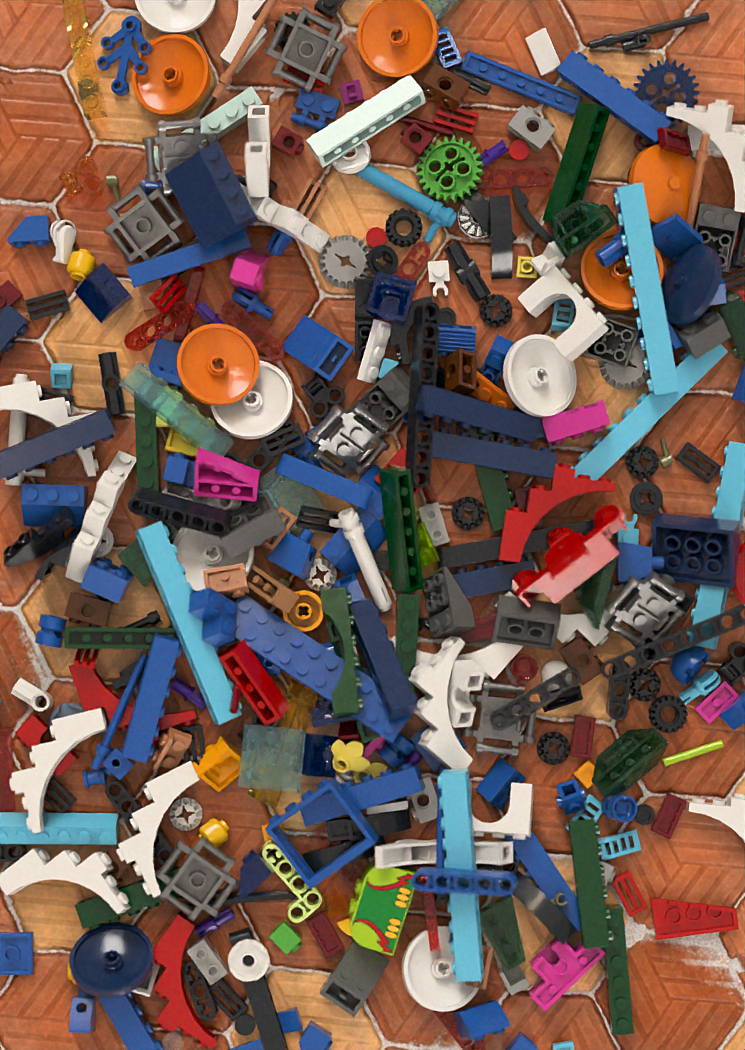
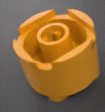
M296 591L295 593L300 597L289 614L283 611L284 620L301 632L311 631L324 618L321 598L312 591ZM300 606H307L309 608L307 610L308 616L305 614L299 615Z

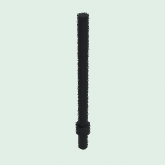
M705 12L617 35H604L603 38L588 41L589 49L615 46V43L631 40L642 31H646L651 35L708 21L709 14Z

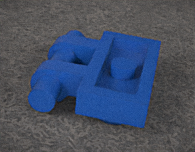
M301 87L295 108L302 110L301 115L292 113L291 121L297 122L302 127L306 125L315 128V131L319 132L329 125L325 123L326 119L335 120L341 101L312 90L307 93ZM308 114L320 116L319 120L308 118Z

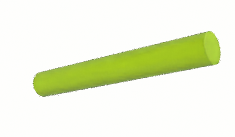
M722 740L714 741L663 758V764L668 766L723 748L724 745Z

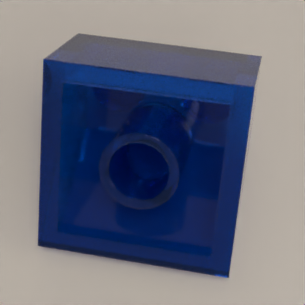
M104 262L91 272L75 291L101 324L133 298Z
M259 848L256 851L251 849L242 859L239 883V899L241 901L274 871L264 860L262 851Z

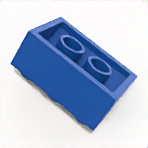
M22 484L21 507L24 526H42L48 523L53 515L58 511L60 512L65 506L72 510L73 523L69 527H77L83 524L85 513L87 512L88 487L79 485Z
M358 507L355 512L358 513L359 523L363 525L365 538L373 554L386 540L385 526L366 509ZM340 528L319 552L346 576L351 573L356 574L360 567L348 539L345 538L342 532L343 529Z

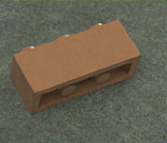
M255 565L252 566L247 576L249 588L289 614L300 596Z

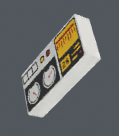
M407 797L366 808L367 814L407 809Z

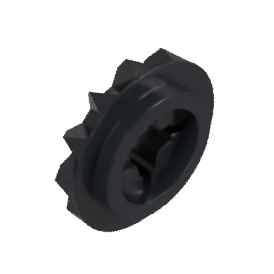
M377 245L369 251L370 253L367 257L368 268L372 270L373 275L383 278L389 277L396 272L398 257L391 247ZM381 257H383V261H386V262L388 263V264L382 265V267H381V263L378 262V261H376L377 259H380Z
M498 294L486 297L480 305L481 319L491 327L505 325L512 316L510 301L503 295ZM499 302V310L503 313H498L493 319V311L490 308L495 307Z
M648 446L633 448L626 458L627 470L636 478L645 479L651 477L659 467V458L656 452ZM641 454L644 459L651 460L645 464V471L642 465H634V463L640 460Z
M651 482L637 484L629 495L630 504L633 509L643 515L656 512L661 507L663 501L660 488ZM639 492L644 495L652 492L649 499L653 504L645 502L640 505L643 498Z
M463 497L455 502L451 513L452 519L458 527L470 530L482 523L485 512L482 504L476 498ZM463 505L468 510L476 508L472 513L474 521L469 519V517L460 518L465 513Z
M647 668L638 669L630 675L629 693L639 701H649L656 698L660 691L661 681L654 671ZM638 678L643 681L650 680L648 684L650 692L644 688L637 691L641 686Z
M548 732L537 743L538 756L547 764H560L569 755V742L561 733ZM549 741L554 745H560L557 748L558 756L553 752L545 753L550 749Z

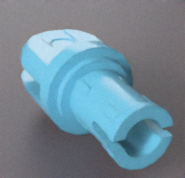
M709 670L698 678H694L693 685L678 695L683 703L687 705L699 695H708L710 691L720 684L721 677L717 671Z

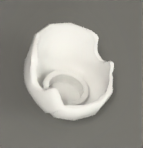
M552 660L546 663L541 671L542 683L569 668V665L562 660ZM572 673L566 676V680L570 683L572 681ZM551 684L548 687L549 691L560 689L556 684Z

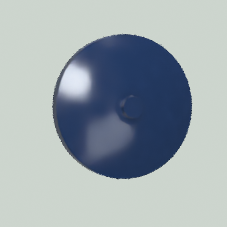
M702 244L693 245L681 252L667 269L661 282V289L668 322L678 326L687 325L699 318L710 306L718 291L722 276L721 259L714 249Z
M108 923L89 930L78 939L72 948L69 965L73 980L86 993L97 997H118L135 990L148 978L154 964V952L148 936L137 927L125 923Z

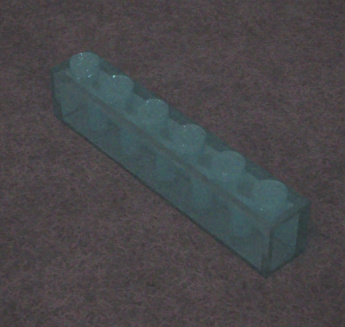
M137 362L119 383L123 389L195 448L198 449L200 447L224 457L235 443L227 431H221L215 426L216 423L211 418H205L199 413L198 407L192 403L188 404L183 400L184 397L176 390L172 391L164 379L155 377L147 365Z

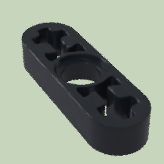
M188 962L184 965L182 972L198 1016L202 1020H212L218 1014V1007L209 983L194 962ZM190 966L197 968L195 972L196 979L201 978L202 981L192 984L191 981H194L195 978L194 975H189L188 973L191 970ZM198 985L205 987L206 992L203 997H198L195 993V988ZM209 998V1001L205 1002L207 1007H212L213 1011L210 1012V1016L203 1013L206 1007L204 1003L200 1004L199 1001Z

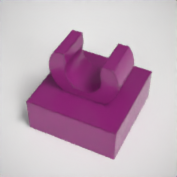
M359 79L339 84L344 106L364 101Z

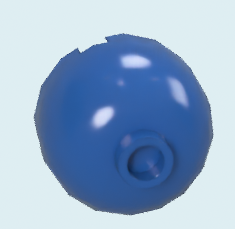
M695 645L670 655L672 657L670 671L673 677L682 685H687L700 673L702 662L706 665L710 653L702 647Z

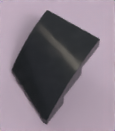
M80 524L65 536V540L51 552L37 570L35 579L42 581L50 576L54 564L64 568L68 566L73 543L78 537L83 524Z

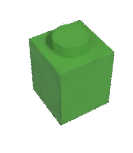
M286 919L269 935V938L286 955L290 951L294 953L302 945L300 943L302 935Z

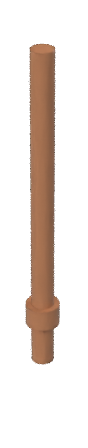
M277 0L267 1L226 72L221 74L218 79L219 83L211 95L216 100H219L225 88L231 84L232 76Z
M709 134L701 135L699 150L696 151L695 159H697L686 220L693 229L705 161H708L709 151H707Z

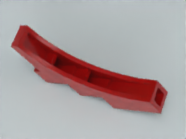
M559 463L558 467L555 466L550 491L547 490V486L535 485L534 488L529 489L526 513L522 512L523 508L510 507V510H505L498 560L520 563L524 545L538 521L554 506L579 494L592 492L613 493L615 492L616 483H611L609 478L599 477L598 481L590 480L591 476L578 474V478H575L576 469H571L570 464Z
M74 664L68 666L84 712L99 708L103 709L102 707L105 706L109 721L111 722L121 698L106 685L96 668L74 667ZM129 702L117 728L119 731L128 729L134 707ZM196 708L183 712L164 713L162 718L159 717L157 725H160L157 738L153 737L151 745L159 744L160 730L166 733L169 727L175 729L174 725L182 723L183 726L194 723V718L198 717Z
M179 911L153 949L154 963L162 967L164 965L166 967L153 989L156 990L155 993L159 997L169 999L156 1021L159 1023V1027L165 1031L170 1030L174 1032L176 1027L179 1026L181 1027V1032L185 1035H192L197 1038V1042L201 1046L213 1049L217 1043L218 1036L209 1030L196 1015L188 1000L183 980L184 951L196 921L190 920L187 915L181 914V911Z

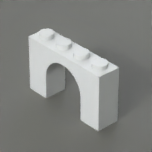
M249 105V142H246L245 148L247 197H269L271 162L269 105Z
M554 265L523 292L518 299L527 311L536 318L557 300L571 299L574 301L576 317L573 324L553 341L562 355L572 362L606 333L609 328L605 324L607 319L603 314L594 311V303L588 297L584 298L581 295L583 292L581 287L576 282L572 284L569 280L571 275L564 267L559 269Z
M470 781V790L472 796V782ZM511 783L509 810L497 822H481L472 813L474 837H484V834H492V838L504 839L505 835L513 836V839L525 840L526 837H531L533 784Z

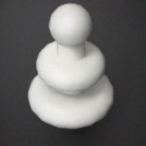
M352 770L336 775V780L340 785L354 779L351 773Z

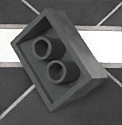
M266 492L257 497V502L250 501L230 512L232 516L231 523L226 534L219 538L231 559H233L234 557L242 556L250 548L261 545L266 539L279 535L286 529V526Z
M499 595L492 641L554 650L561 619V604L530 599L531 606L528 607L518 597Z

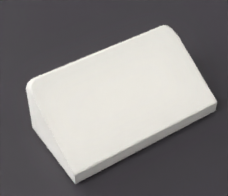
M546 28L525 38L541 76L559 68L561 63Z

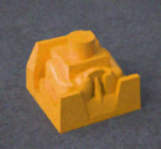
M222 736L219 737L215 745L211 744L206 747L205 754L202 755L203 758L199 761V765L195 762L192 763L197 775L218 792L250 767L239 751Z

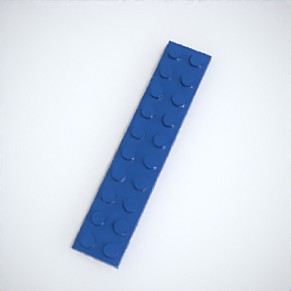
M247 595L239 597L235 602L237 603L235 639L238 641L244 639L252 651L332 703V692L342 675L344 660ZM355 668V674L360 675L361 688H357L358 696H362L363 709H359V715L351 717L390 743H393L411 715L390 721L374 680Z

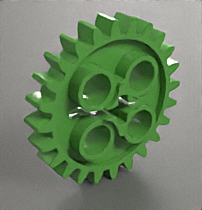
M445 136L443 143L437 139L436 146L430 143L431 150H423L426 157H419L423 164L417 165L418 169L421 170L417 173V176L422 178L419 183L421 186H424L423 190L425 193L429 192L431 198L436 195V200L438 201L443 197L445 203H448L449 198H452L454 203H456L457 197L464 200L465 193L471 196L470 189L477 190L475 182H482L478 175H484L483 170L479 169L484 164L482 161H479L482 157L480 153L476 154L478 152L477 148H471L472 144L470 141L465 144L463 138L457 142L455 136L452 137L451 141ZM450 153H457L455 158L448 159ZM434 166H441L437 172H432ZM463 168H469L466 174H460ZM446 181H453L451 186L444 187Z

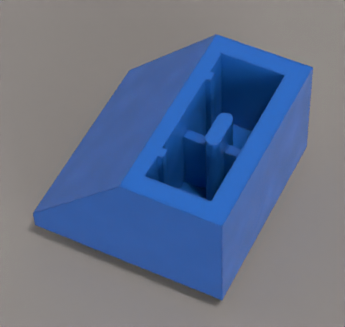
M106 557L95 559L89 564L80 587L119 604L134 579L135 573L131 572V569L127 566L112 564L113 561Z
M489 1000L453 1012L460 1037L467 1038L468 1040H482L486 1038L485 1034H500L505 1032L506 1027L511 1026L497 1000Z

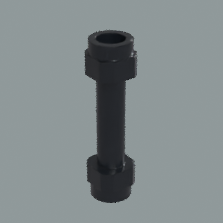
M745 217L741 218L738 228L741 229L736 253L731 258V266L734 268H743L745 264Z
M155 610L148 613L147 617L123 628H143L149 624L153 626L162 620L158 611Z

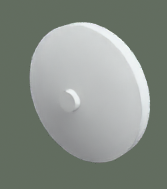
M135 0V3L143 19L156 30L167 34H184L199 28L207 21L214 10L216 0Z
M541 334L524 337L511 346L505 357L503 378L506 390L518 408L531 416L548 417L562 412L571 403L576 391L577 376L573 361H569L562 355L553 343L555 339Z
M259 360L258 378L251 391L244 398L230 405H211L216 422L224 431L232 436L241 439L266 437L281 428L292 411L293 392L288 378L279 368L265 361Z
M182 527L173 541L178 553L176 555L178 563H182L186 572L184 575L186 582L191 584L195 592L205 589L203 570L244 563L246 575L248 576L253 566L254 547L247 550L242 556L231 559L219 536Z
M448 926L431 927L416 935L404 952L401 968L403 982L410 996L421 1006L442 1012L456 1010L464 1006L475 996L479 989L465 985L466 981L456 982V975H453L452 963L455 962V956L451 954V943L448 942L450 936Z

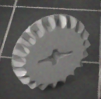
M348 235L336 236L329 240L323 246V251L319 255V268L325 280L335 287L349 289L355 287V277H368L371 269L368 268L367 257L370 250L361 239ZM348 256L352 266H341L342 261L338 257L346 258Z
M638 338L629 362L637 366V368L626 366V369L599 362V369L607 383L618 389H634L642 385L650 376L649 370L645 371L643 361L644 358H647L646 350H641L640 339Z

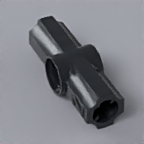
M458 240L446 247L444 252L452 263L456 276L462 285L466 286L475 303L490 295L491 292L481 278V273L472 258H469L460 241Z
M106 352L98 354L106 406L111 416L125 414L123 383L120 378L117 353ZM110 379L117 380V386L114 389H109L107 386Z

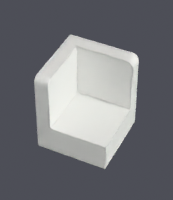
M553 241L548 243L543 254L532 258L530 263L543 276L554 265L560 269L567 255Z

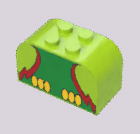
M375 860L364 868L361 879H356L354 886L356 895L355 898L350 899L347 909L349 910L351 934L358 944L393 956L414 891L411 879L416 873V868L407 865L375 868Z

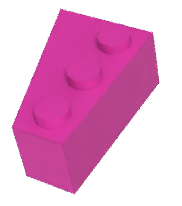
M252 249L243 251L242 254L236 257L229 276L233 286L236 288L242 287L254 294H257L258 290L262 291L265 284L263 275L270 256Z
M603 399L593 404L583 405L573 410L540 419L546 444L552 443V446L564 443V439L571 437L572 440L584 437L583 433L591 431L592 434L604 431L603 427L610 424Z
M198 447L195 462L194 496L257 502L260 471Z

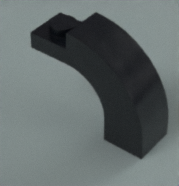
M432 296L410 302L394 319L390 333V347H399V350H396L397 361L402 362V366L411 365L407 335L414 324L415 308L420 304L433 302ZM425 308V314L429 316V310Z

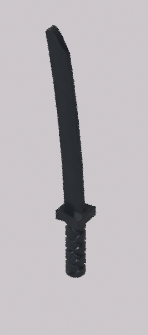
M288 891L232 895L226 898L222 906L254 901L295 899L297 896ZM211 897L208 904L212 905L216 898ZM193 903L187 904V905H189L191 908H194V907L196 906V905H194Z

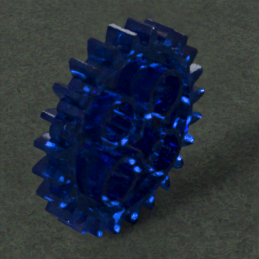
M668 59L665 60L664 65H661V62L657 60V67L650 63L649 71L643 68L644 76L637 75L640 83L633 84L638 89V91H634L641 101L647 100L649 102L661 96L663 89L670 91L681 83L682 87L671 91L669 98L662 96L652 103L653 109L657 111L656 106L659 103H665L667 107L674 105V102H677L674 96L679 92L684 93L686 96L685 100L680 103H686V107L694 108L692 104H698V100L694 96L700 94L699 91L694 89L699 86V83H692L696 76L689 77L691 69L689 68L684 71V63L677 67L676 60L673 61L672 65H669ZM672 74L676 77V81L673 84H667L664 78ZM649 85H655L658 90L655 94L650 95L646 92V88ZM669 116L672 127L675 125V120L682 123V119Z

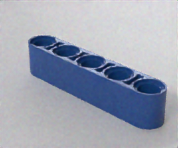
M282 453L275 470L276 473L366 510L374 493V490L285 453Z
M434 867L419 868L411 879L412 886L418 891L497 896L512 894L518 882L517 877L512 872ZM418 875L425 876L427 883L420 882ZM439 876L446 877L448 884H442L439 881ZM460 878L468 879L469 885L461 884ZM483 878L489 880L490 886L482 885L480 880ZM501 881H510L512 887H504Z

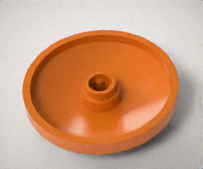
M375 0L363 13L357 29V44L364 61L374 71L392 78H403L409 74L413 75L419 72L432 59L438 45L439 30L436 18L431 9L421 0Z
M166 34L155 38L149 42L153 48L152 52L149 55H143L140 52L138 55L142 62L147 64L148 72L145 75H139L133 66L132 87L139 102L154 114L165 117L182 115L193 109L203 99L208 90L211 79L209 58L204 49L188 36ZM148 45L143 48V51L148 49ZM144 65L139 67V71L143 70Z
M660 144L644 149L635 158L629 173V185L643 182L649 221L653 225L675 213L685 221L687 220L696 163L690 155L683 156L660 149ZM701 183V189H700V195H699V200H698V202H700V200H701V195H702V183Z
M615 230L598 236L588 245L581 260L580 278L588 295L598 304L612 310L634 309L632 297L636 296L635 288H630L629 276H632L631 267L627 268L625 257L622 256L605 268L600 265L595 256L598 250L611 242L612 238L621 231ZM654 246L661 283L663 278V261L659 251Z
M207 324L193 330L183 340L177 353L176 371L180 383L193 398L208 405L225 406L241 400L251 391L259 374V356L254 344L242 331L226 324Z

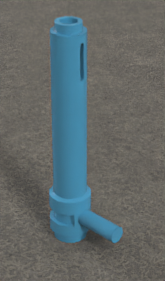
M370 164L357 172L358 177L426 214L428 219L433 221L423 239L428 243H431L440 225L444 228L446 226L451 228L458 216L454 209L446 208L442 202L430 199Z

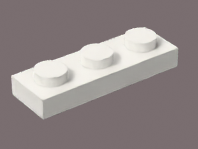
M376 319L373 320L357 379L372 384L376 383L392 324Z

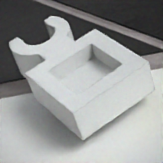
M448 260L428 262L429 283H435L432 291L433 296L437 297L436 291L438 289H443L444 296H447L448 288L444 285V282H450Z

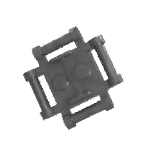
M304 6L296 21L281 14L278 19L280 22L272 40L263 52L278 59L272 76L276 78L279 76L304 88L303 91L307 93L310 92L316 78L331 85L333 81L332 76L343 52L346 53L348 49L346 45L334 40L340 24L321 18L309 12L308 8ZM306 19L329 30V35L327 36L302 24L303 20ZM287 25L292 26L293 29L282 53L276 52ZM332 46L336 50L325 74H321L319 72ZM286 63L310 75L308 81L282 69L283 64Z
M193 117L192 120L170 122L157 120L158 135L142 138L146 152V181L162 180L163 195L174 193L165 175L201 150V140H207L208 146L216 142L217 132H201L200 117ZM193 128V132L165 134V130ZM155 144H158L160 172L155 171L153 147Z
M137 183L129 193L113 205L109 204L106 207L114 222L103 231L115 242L126 257L125 260L128 264L139 255H141L144 261L162 256L175 246L179 247L183 244L182 239L174 229L186 221V219L178 213L166 195H163L162 187H159L148 196L141 184ZM137 196H140L142 201L122 216L118 214L121 208ZM158 198L174 222L168 223L165 216L153 203L154 199ZM117 227L135 250L133 253L115 229ZM168 234L171 238L170 241L151 255L146 251Z
M358 401L354 402L348 410L335 404L331 408L332 411L315 431L312 430L308 434L311 440L318 443L311 451L310 457L315 461H320L334 471L336 475L343 478L348 475L351 468L361 476H364L367 469L381 453L390 448V444L380 436L388 430L389 424L372 415ZM359 414L361 417H363V418H364L365 420H367L369 423H371L372 425H374L375 428H374V429L371 428L369 425H367L365 422H363L361 419H359V418L356 417L355 415ZM374 442L377 443V447L369 454V456L361 464L358 463L361 462L365 458V456L372 450V444ZM327 449L342 460L344 464L339 466L324 455L323 451Z
M651 571L643 580L631 575L627 579V584L611 603L608 602L604 606L613 615L607 622L606 629L611 632L615 631L630 641L635 648L644 645L647 637L653 641L664 637L674 624L686 615V612L676 605L677 602L683 600L685 592L672 587L659 578V575L654 571ZM655 584L656 586L670 594V597L668 598L651 585ZM671 610L674 613L669 617L668 613ZM623 620L640 632L634 635L619 625V623Z
M483 679L482 695L469 694L473 706L475 701L480 702L477 730H472V726L464 727V729H461V735L477 737L476 754L486 752L510 755L512 758H517L519 742L535 744L536 712L527 717L525 735H519L521 721L503 731H497L491 725V714L515 698L488 696L489 690L517 693V697L524 694L525 684L495 683ZM530 701V702L533 703V704H538V703H539V702H536V701ZM515 705L512 708V712L516 715L521 714L522 706ZM499 715L495 717L494 723L496 725H503L506 719L504 716ZM483 738L512 741L511 747L483 744Z
M203 835L193 849L183 841L178 840L175 850L162 868L158 869L155 873L159 879L167 884L158 898L163 901L166 900L187 914L188 918L192 921L195 920L203 909L216 917L220 912L219 908L231 891L240 884L239 880L228 874L236 858L233 856L229 857L207 842V838ZM203 848L225 865L222 869L199 854V851ZM185 852L188 854L187 858L171 878L167 875L181 854ZM224 880L228 883L212 905L208 904ZM173 889L196 906L191 908L170 892Z

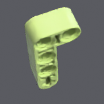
M269 840L263 845V858L297 896L288 905L289 919L295 923L302 922L321 905V891L316 885L309 889L305 882L302 886L294 885L293 881L296 878H301V876L273 840ZM268 848L271 850L275 848V854L278 857L277 861L272 853L268 855ZM286 862L291 865V868L288 871H282L280 865ZM314 893L318 895V899L311 902L307 899V896ZM295 907H300L303 911L300 915H294L291 910Z

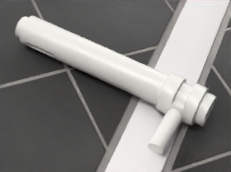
M16 374L15 378H13V384L30 382L26 374ZM10 412L8 447L25 441L26 413ZM37 468L27 473L25 470L17 472L18 476L13 479L6 480V477L3 479L5 480V485L22 486L24 476L45 477L46 469Z
M353 508L345 509L338 514L339 519H331L329 525L343 529L342 532L351 545L375 605L378 606L381 612L388 611L392 607V601L365 538L363 525L359 523L358 513Z

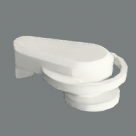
M66 219L56 220L50 227V236L56 247V256L52 260L68 264L76 239V228L72 221Z

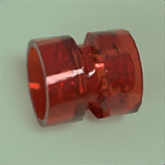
M522 653L514 656L510 661L509 669L513 677L519 681L526 682L536 676L538 665L534 658Z

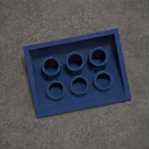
M218 141L199 150L165 175L202 249L259 221Z
M658 513L651 522L652 556L663 557L664 567L663 569H653L655 573L667 574L675 582L728 588L735 587L740 544V521Z

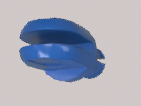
M276 228L267 244L268 252L274 256H280L288 244L292 242L293 238Z
M242 287L234 290L235 293H232V300L245 308L246 312L254 311L269 321L275 311L274 308L261 302L258 294H253Z
M304 435L307 443L293 448V452L298 459L324 469L318 460L315 461L310 457V453L315 447L310 439ZM297 437L291 440V444L301 440V438Z

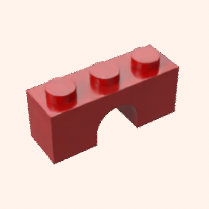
M36 713L15 733L18 735L17 739L22 745H28L32 749V746L44 744L43 737L50 727ZM73 750L68 752L55 768L52 775L55 776L57 774L61 776L79 756Z

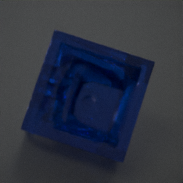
M377 271L365 311L377 318L405 324L417 282Z
M324 698L323 700L316 701L314 709H311L313 727L354 719L351 716L334 717L332 703Z
M301 732V736L305 738L301 745L297 747L298 765L294 767V771L306 776L335 777L336 770L332 763L334 755L331 748L333 743L338 740V736Z

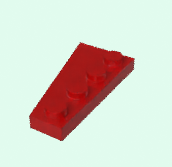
M650 897L656 940L739 929L735 907Z

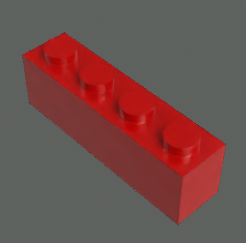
M244 639L229 646L218 659L266 726L281 719L290 705Z

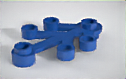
M135 16L125 18L122 22V29L113 36H106L101 40L103 48L112 50L115 44L125 37L123 45L107 57L101 56L97 60L99 68L108 70L111 64L120 58L117 78L111 84L112 91L118 96H125L129 92V84L125 81L129 59L134 63V70L139 75H145L148 72L147 64L142 62L132 46L133 39L135 38L139 44L138 49L143 55H149L153 49L152 45L141 34L142 24ZM133 23V27L128 29L129 25ZM107 41H110L109 46H106ZM148 45V49L143 51V47ZM106 60V65L102 66V62ZM144 65L143 70L139 71V67ZM121 83L120 88L116 89L117 85Z

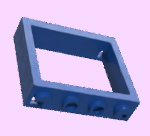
M335 777L329 781L327 778L316 785L318 787L317 790L314 792L309 790L300 797L302 800L297 804L295 802L289 804L284 808L286 812L282 815L275 814L268 820L270 824L265 828L309 889L374 845L379 838ZM330 789L366 837L314 873L279 825Z

